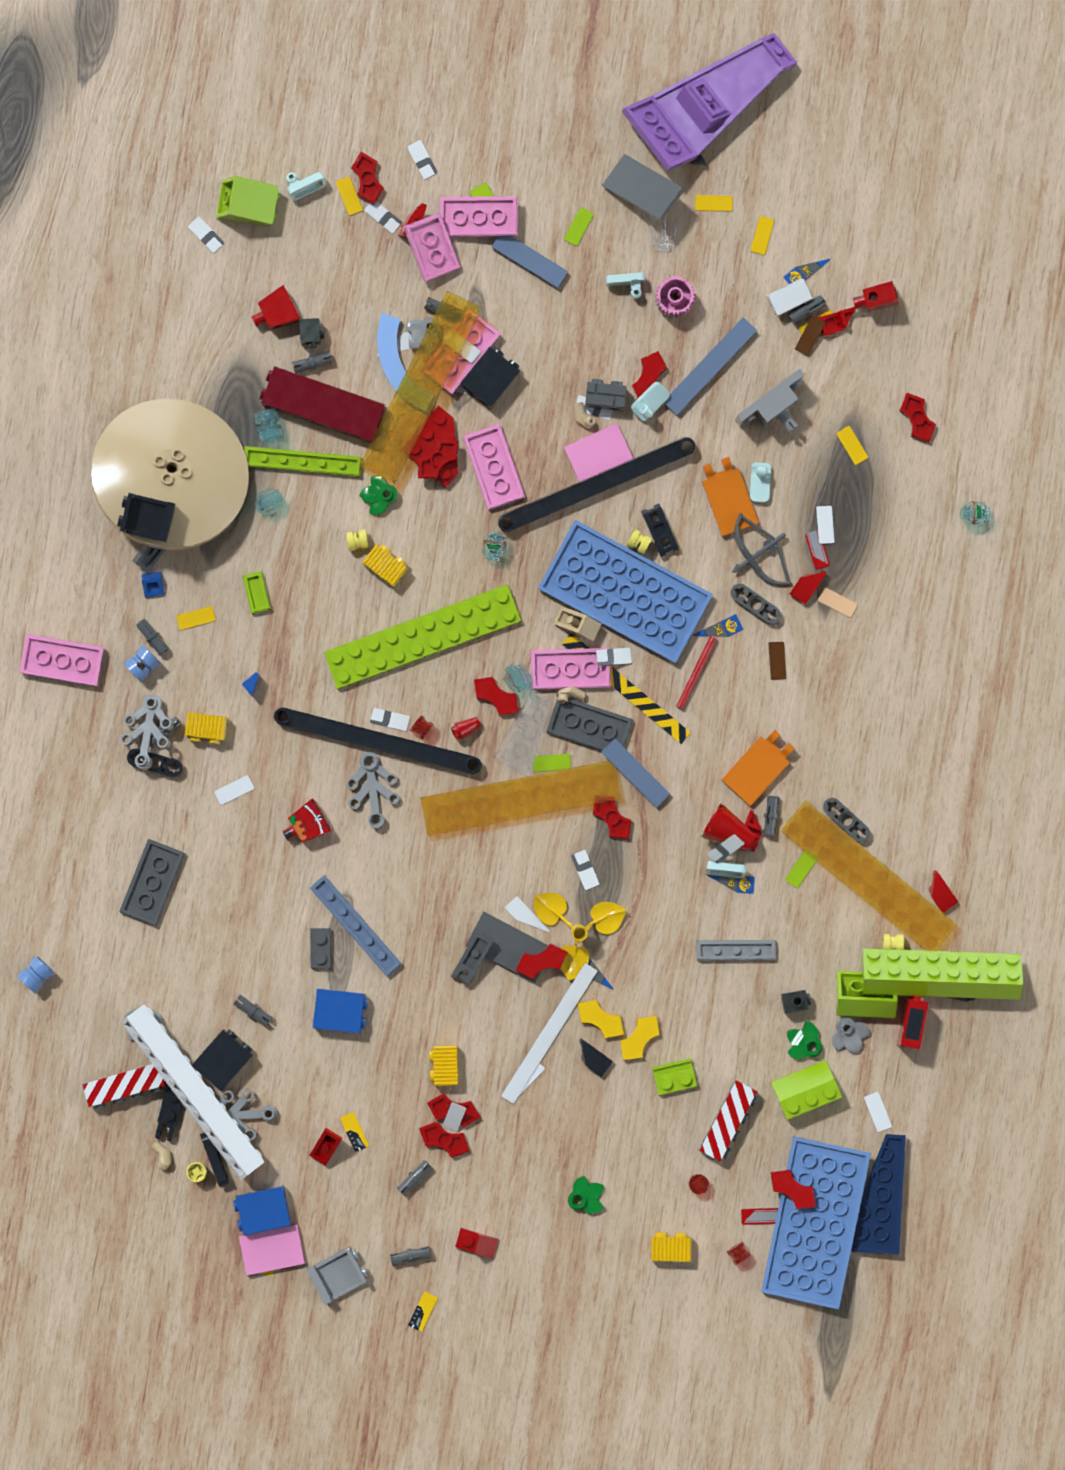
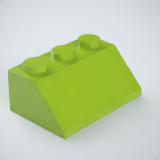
M837 971L836 1016L895 1018L898 1002L897 995L862 994L861 972Z
M826 1060L771 1082L782 1112L787 1120L842 1098Z

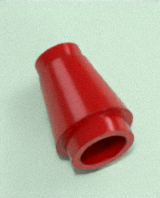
M477 717L454 723L451 731L457 741L461 739L464 741L481 727V723Z

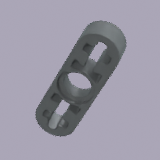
M744 584L733 586L731 597L734 601L768 624H775L780 620L781 612L776 606ZM735 589H744L743 594L746 596L749 593L752 594L747 604L743 603L744 597L740 596L737 598L735 596ZM752 599H759L761 601L759 609L751 608L750 601ZM765 604L769 606L766 608L767 611L772 612L774 610L776 612V620L774 618L769 620V615L763 612V615L759 614Z
M829 798L823 803V811L855 841L864 842L869 839V828L838 799ZM828 802H835V808L838 811L841 808L844 809V812L840 813L837 819L834 817L837 814L835 811L829 812L827 810L829 808ZM845 814L850 815L852 818V823L849 826L841 823V817ZM856 821L859 823L856 826L859 830H866L864 832L865 838H857L858 832L855 829L852 832L849 831V828L853 827Z

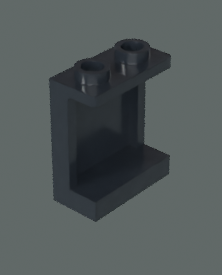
M489 346L461 381L460 386L491 410L516 376L520 374V370L518 369L519 365L511 359L507 361L503 357L504 354L498 348L492 349Z
M129 492L128 497L124 496L122 508H125L123 516L119 515L117 527H120V532L167 543L176 504Z
M223 1029L192 1064L198 1072L220 1091L225 1089L227 1084L253 1056L251 1053L253 1049L245 1042L242 1044L236 1040L238 1036L230 1029L228 1031Z

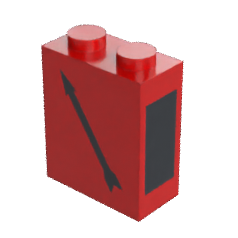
M911 996L910 999H905L897 1045L920 1049L929 1005L928 1002H924L925 998Z

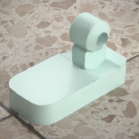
M317 172L301 181L298 180L295 173H289L286 176L287 182L290 185L287 187V191L292 201H297L325 187L327 184L322 172Z
M645 274L605 276L606 286L630 285L631 297L638 299L642 293L640 284L645 283Z
M660 382L653 383L631 405L632 411L641 420L646 421L669 398V391Z
M755 462L751 466L749 497L752 502L765 503L769 499L771 465L769 463Z
M712 860L707 862L706 874L745 878L746 866L722 863V861L716 863Z

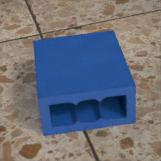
M317 989L313 1028L361 1033V1029H365L366 1018H363L362 1015L363 1010H367L368 998H364L365 994Z
M283 1185L237 1195L236 1200L233 1201L235 1212H239L240 1220H237L240 1232L243 1231L244 1235L291 1225Z

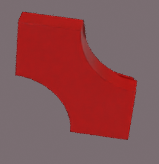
M361 151L351 166V169L358 175L360 180L357 195L375 205L384 190V187L375 177L378 161Z
M659 351L641 359L642 374L638 381L632 384L637 398L655 383L659 375L667 369Z
M906 392L899 411L910 420L912 426L911 437L929 443L936 423L932 422L925 414V399Z
M438 439L434 452L427 457L418 459V479H438L439 471L446 463L458 460V440Z
M493 677L474 679L477 699L491 702L496 707L499 716L519 713L516 693H508L501 690L496 685Z
M595 795L593 815L599 816L606 822L609 828V837L629 840L631 819L623 817L618 812L614 797Z
M550 943L547 949L539 954L523 953L515 971L534 979L540 971L546 968L560 970L568 952Z
M443 1093L427 1102L435 1119L438 1120L446 1118L450 1105L454 1101L450 1100ZM471 1100L464 1103L454 1102L466 1108L460 1123L462 1127L480 1118Z
M438 1121L419 1128L426 1147L439 1146L445 1149L451 1158L470 1151L463 1132L457 1134L449 1133L439 1125Z
M791 1169L770 1172L773 1192H781L789 1196L794 1202L796 1209L816 1206L813 1186H804L794 1179Z

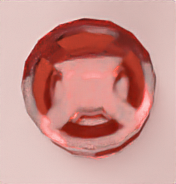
M421 715L410 731L419 734V738L423 740L434 724L427 722L425 717Z
M695 1174L689 1179V1188L693 1193L703 1194L708 1190L709 1182L704 1175Z
M743 1241L727 1251V1254L732 1256L734 1265L741 1263L751 1256V1253L744 1248L745 1244Z

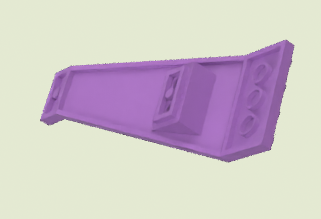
M773 33L672 86L625 107L622 113L668 172L695 160L780 73L795 67L797 61L777 35Z

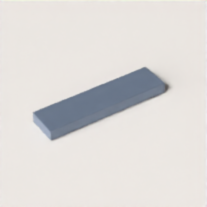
M498 236L491 247L557 289L568 273L564 268L512 236Z
M615 738L601 751L656 808L670 795Z

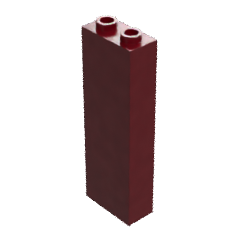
M274 366L273 371L269 370L266 378L268 382L267 388L262 389L259 398L262 400V406L373 444L386 408L385 404Z

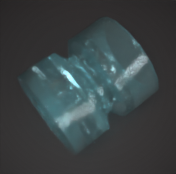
M277 409L253 414L255 426L259 427L257 430L259 442H268L284 436L281 425L277 423L280 420Z

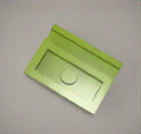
M691 1058L652 1067L658 1095L697 1086Z

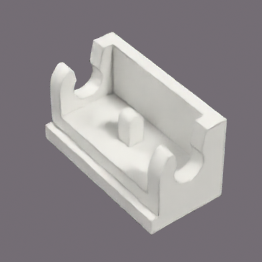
M799 279L767 295L766 298L773 312L778 316L812 299V296L804 279Z

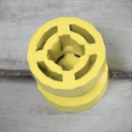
M366 529L359 530L358 533L346 532L349 552L355 551L357 548H369Z
M635 529L626 546L631 549L635 548L638 550V553L644 555L653 538L648 535L644 536L641 534V531Z
M883 934L882 949L904 950V935L897 934L894 937L890 934Z
M194 1162L186 1170L188 1179L193 1182L202 1181L208 1173L206 1165L202 1162Z

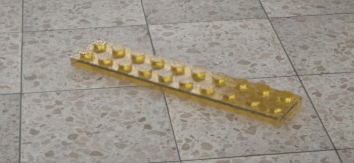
M446 291L375 433L373 442L370 443L359 466L396 483L482 307Z
M604 761L420 797L427 835L433 836L618 800L621 797L615 766L610 761Z
M806 800L780 830L926 951H937L958 926Z

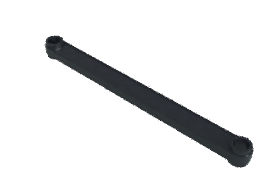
M682 437L502 514L498 519V526L504 532L515 530L688 456L694 452L695 442L689 437ZM685 441H690V449L683 451L682 444ZM505 518L512 520L509 527L502 526V521Z
M278 708L274 713V720L277 724L469 774H476L482 768L480 759L475 756L288 708ZM281 711L288 713V718L284 722L279 721L277 718ZM470 760L477 761L479 764L478 769L474 771L469 770L467 767Z

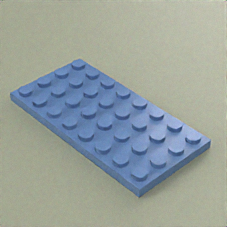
M577 520L571 526L538 587L540 591L673 663L677 662L713 595Z
M793 1136L786 1170L791 1169L792 1175L798 1183L804 1186H813L816 1206L796 1209L792 1199L786 1194L781 1193L761 1292L834 1309L840 1308L871 1153Z

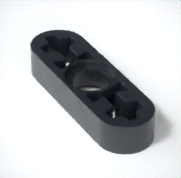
M132 749L127 754L128 763L134 767L137 766L133 763L134 760L131 758V755H135L136 752L140 754V749ZM148 753L151 758H159L161 764L156 769L150 767L147 770L170 777H178L182 774L183 765L180 761L155 753ZM164 759L168 760L166 763L168 765L177 763L179 771H175L174 774L168 768H165V772L161 771L164 767Z
M201 1133L200 1137L219 1187L229 1185L230 1183L217 1148L205 1133Z

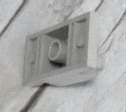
M798 369L739 413L735 419L739 427L743 424L745 426L749 425L757 417L764 427L779 419L788 433L795 429L798 424L788 411L798 401V397L793 391L802 385V379L805 375L802 370Z

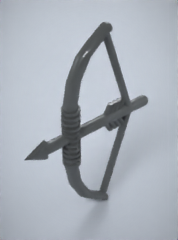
M739 513L734 527V536L738 548L746 560L741 564H736L732 573L742 572V568L750 564L753 571L764 581L772 585H791L779 542L786 537V534L782 533L775 538L743 516L742 513ZM741 518L769 537L763 542V548L753 555L749 553L750 551L746 549L747 547L743 545L740 538L739 523ZM777 549L786 582L776 581L768 577L761 570L755 559L766 551L771 553Z

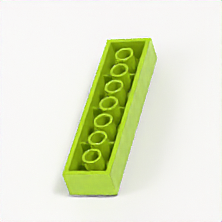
M863 948L862 994L1021 1000L1023 989L1021 954Z

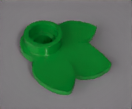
M372 476L371 486L365 487L359 496L365 502L371 503L369 513L371 515H378L385 512L388 505L396 501L398 492L394 486L387 483L385 478ZM386 491L390 492V496L388 498L385 497Z
M805 1021L802 1030L791 1029L787 1031V1038L793 1045L788 1050V1054L791 1057L802 1059L806 1056L816 1057L821 1053L822 1044L818 1040L819 1031L813 1023ZM812 1043L816 1046L814 1051H810L808 1048Z
M585 1176L579 1177L573 1183V1192L568 1196L569 1206L574 1210L583 1209L589 1214L600 1212L604 1209V1206L598 1198L601 1196L604 1186L600 1183L588 1184ZM577 1196L581 1198V1203L579 1204L574 1203V1198Z

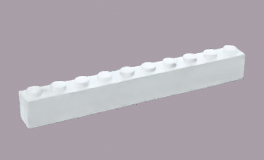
M144 1004L127 1016L121 1024L240 1180L262 1165L264 1160L261 1153L254 1149L249 1137L241 1132L236 1120L228 1115L225 1106L215 1098L213 1090L206 1086L200 1073L195 1071L190 1065L188 1057L183 1055L178 1049L177 1043L170 1039L165 1027L154 1018L152 1010Z

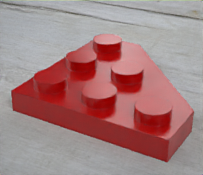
M438 405L401 451L418 465L419 458L427 457L434 452L438 439L455 440L454 418ZM457 460L446 463L440 469L438 479H435L445 488L458 475Z

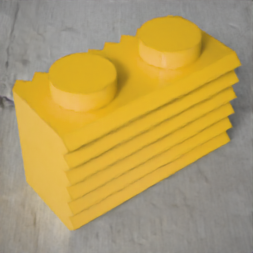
M376 544L362 563L394 588L407 572L408 568L405 566L407 562L399 556L395 559L390 555L392 551L385 545L379 546Z
M188 712L185 736H188L190 741L200 742L201 738L209 739L208 743L220 744V741H225L228 718Z
M457 1045L433 1046V1050H429L430 1062H434V1070H430V1082H434V1086L458 1085Z
M656 1232L655 1236H651V1261L691 1262V1237H687V1233H675V1236H667V1232Z

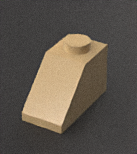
M561 606L553 623L590 641H594L601 626V623L591 617Z

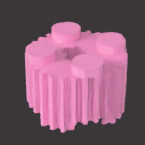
M672 276V278L668 277V280L664 279V282H661L658 286L655 296L658 310L662 314L668 315V317L672 316V318L674 316L676 318L678 316H685L694 304V288H692V284L689 285V281L686 282V279H682V276L680 278ZM673 293H676L677 297H680V299L674 301L673 298H670V296H673Z

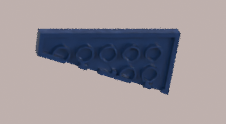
M885 1135L863 1191L851 1250L853 1252L899 1255L906 1135Z

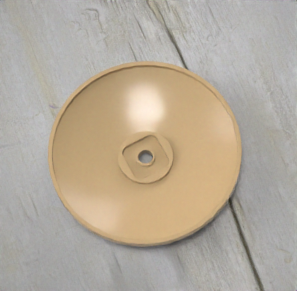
M156 399L130 407L114 418L106 427L94 450L91 465V481L98 505L106 518L119 531L120 527H117L119 515L123 516L125 509L122 508L124 496L128 497L129 492L175 503L176 507L167 543L127 533L123 534L149 547L164 550H181L209 542L230 526L243 506L248 489L249 471L243 446L234 431L218 415L189 401ZM168 465H174L176 466L177 471L175 473H170L167 471L166 467Z

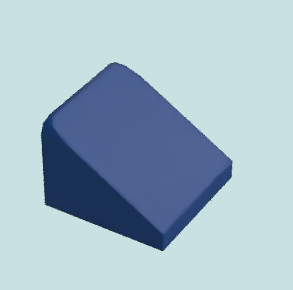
M161 572L142 574L145 598L164 595Z
M256 672L242 683L243 687L252 697L260 675Z

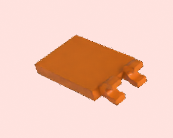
M729 457L721 459L724 470L714 474L711 463L702 467L707 480L702 481L722 537L734 533L739 513H742L743 516L753 523L759 524L739 468L733 470ZM741 518L739 531L752 525Z
M776 730L766 740L760 736L721 779L749 806L755 802L790 763L786 758L795 749L790 743L782 751L773 743L780 736Z

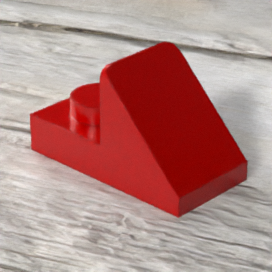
M325 1128L309 1156L326 1166L342 1141V1137Z
M460 1228L455 1247L473 1252L476 1255L493 1258L498 1238Z

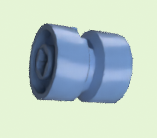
M144 645L135 652V657H130L124 663L126 668L141 682L149 675V670H154L161 663ZM139 661L145 665L142 669L137 665Z
M35 956L29 963V969L24 968L17 975L34 993L43 986V980H49L55 973L38 956Z

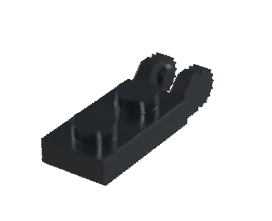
M166 1084L157 1120L158 1126L155 1138H160L163 1124L170 1125L167 1141L171 1142L175 1127L178 1124L182 1102L168 1084Z

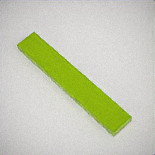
M245 446L244 448L248 467L360 477L362 461L360 456Z

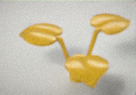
M554 892L537 894L534 896L533 901L535 913L541 922L552 926L560 918L571 928V935L575 943L574 946L564 945L561 947V949L568 953L560 968L569 981L577 977L585 963H589L588 950L585 947H577L580 941L587 938V931L595 924L597 931L602 934L614 933L620 927L627 913L625 908L616 903L600 902L593 906L590 911L593 921L586 927L582 924H575L573 926L562 916L566 912L567 904L564 897Z

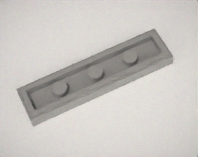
M696 940L697 960H776V940Z

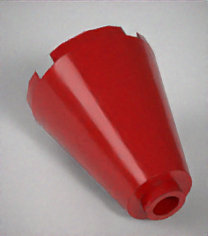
M720 803L701 837L721 844L735 834L744 842V845L738 848V850L747 852L750 849L752 851L758 842L755 839L757 835L725 805Z

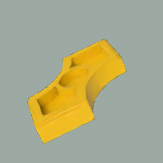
M597 1000L577 1003L581 1023L596 1025L602 1031L604 1038L624 1035L620 1015L607 1014L600 1008Z
M657 1016L637 1018V1026L633 1034L626 1039L620 1040L623 1060L643 1058L645 1044L651 1038L659 1036Z

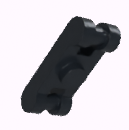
M660 504L654 505L652 509L642 510V516L660 557L666 556V553L670 551L675 552L679 550ZM657 515L659 520L652 522L651 517ZM668 538L669 544L663 546L661 541Z

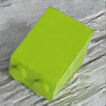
M239 176L222 180L216 218L259 226L272 225L277 215L275 207L280 197L278 192L279 186Z

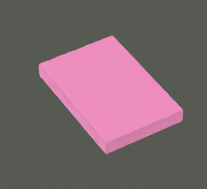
M440 213L403 227L424 282L461 268Z
M617 423L564 447L579 481L633 459Z
M297 1224L239 1236L246 1276L305 1264Z

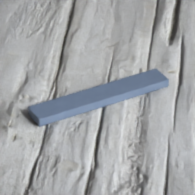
M743 317L672 391L664 404L677 416L757 330Z
M325 875L310 887L314 894L387 977L402 964Z

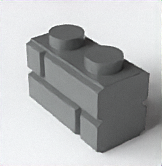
M592 379L591 382H587L585 407L624 411L626 386L623 385V382L611 381V384H604L603 380Z

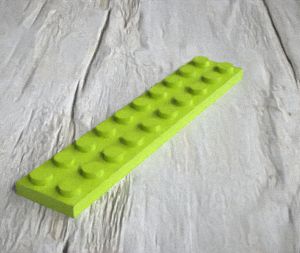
M507 584L325 651L324 655L336 687L340 689L519 623L521 619Z

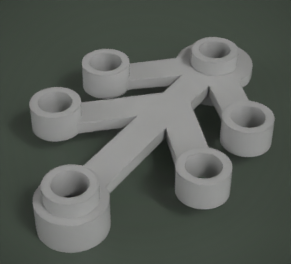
M155 694L148 695L143 701V707L133 715L129 714L124 717V724L130 728L134 727L137 721L145 715L146 720L130 734L125 733L120 738L121 743L128 747L143 734L140 754L135 758V764L141 770H147L152 766V758L148 755L152 734L161 749H168L170 746V740L161 733L154 723L155 715L159 718L160 726L163 729L171 730L174 725L173 721L161 709V698ZM151 701H154L153 706H149ZM133 718L132 723L128 724V720ZM169 721V725L165 727V722ZM129 737L130 740L125 743V739ZM166 740V744L161 746V742ZM144 757V762L140 763L141 758Z
M367 752L360 758L361 767L346 782L350 790H355L358 787V781L367 772V782L356 796L349 800V806L352 809H358L361 801L369 792L372 814L369 816L368 822L371 827L380 828L384 824V817L379 813L377 791L385 796L392 805L397 804L400 798L397 793H392L375 779V772L384 777L389 785L396 784L397 776L389 773L379 765V758L375 753ZM369 758L373 760L371 766L366 765V760ZM391 775L395 777L393 783L388 782V777ZM351 780L356 782V786L353 788L349 786V781ZM392 795L397 796L396 802L390 801ZM352 800L358 801L357 807L351 806ZM374 817L380 818L379 824L373 823Z
M245 1089L242 1092V1096L227 1113L236 1120L238 1128L243 1134H246L248 1131L254 1133V1136L249 1138L251 1141L256 1137V1131L253 1128H249L240 1119L263 1118L265 1121H272L276 1118L277 1110L273 1105H266L262 1110L239 1111L247 1101H251L254 1097V1092L251 1089ZM225 1090L219 1102L223 1105L231 1102L234 1099L233 1091ZM250 1092L251 1098H245L244 1093ZM225 1093H230L232 1098L227 1100L224 1097ZM270 1110L272 1116L267 1117L265 1111Z

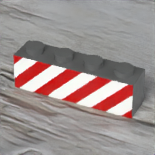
M151 1064L85 1083L82 1086L88 1107L94 1106L95 1110L105 1107V1102L112 1100L113 1104L125 1101L124 1097L132 1095V1098L144 1096L143 1091L150 1089L151 1093L163 1090L162 1086L166 1085V1081Z
M737 1080L734 1081L699 1148L701 1152L720 1162L722 1158H727L731 1150L728 1148L730 1142L736 1141L740 1133L737 1130L740 1123L744 1124L749 1116V1113H747L749 1106L753 1107L758 1099L756 1090Z

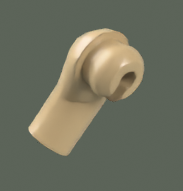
M583 402L574 403L576 422L585 428L594 426L595 419L584 412Z
M569 686L558 691L557 700L562 704L568 702L569 697H574L581 701L585 697V692Z
M156 1141L151 1149L159 1154V1169L166 1170L172 1163L171 1152Z

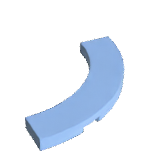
M382 312L378 327L377 345L383 371L392 387L402 398L417 409L428 413L434 394L426 391L412 380L399 358L397 334L401 319Z

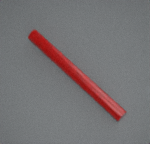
M709 637L676 705L678 708H684L717 641L715 637Z

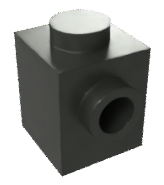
M319 318L299 319L301 345H305V348H316L317 345H321V339H324V327H320Z
M806 990L781 994L784 1013L809 1010L808 1005H811V998L809 993L806 994Z

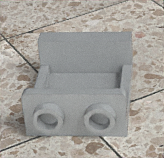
M350 1246L307 1268V1272L325 1305L368 1282L367 1277L369 1275L364 1266L360 1267L357 1261L360 1258L355 1248L351 1250Z

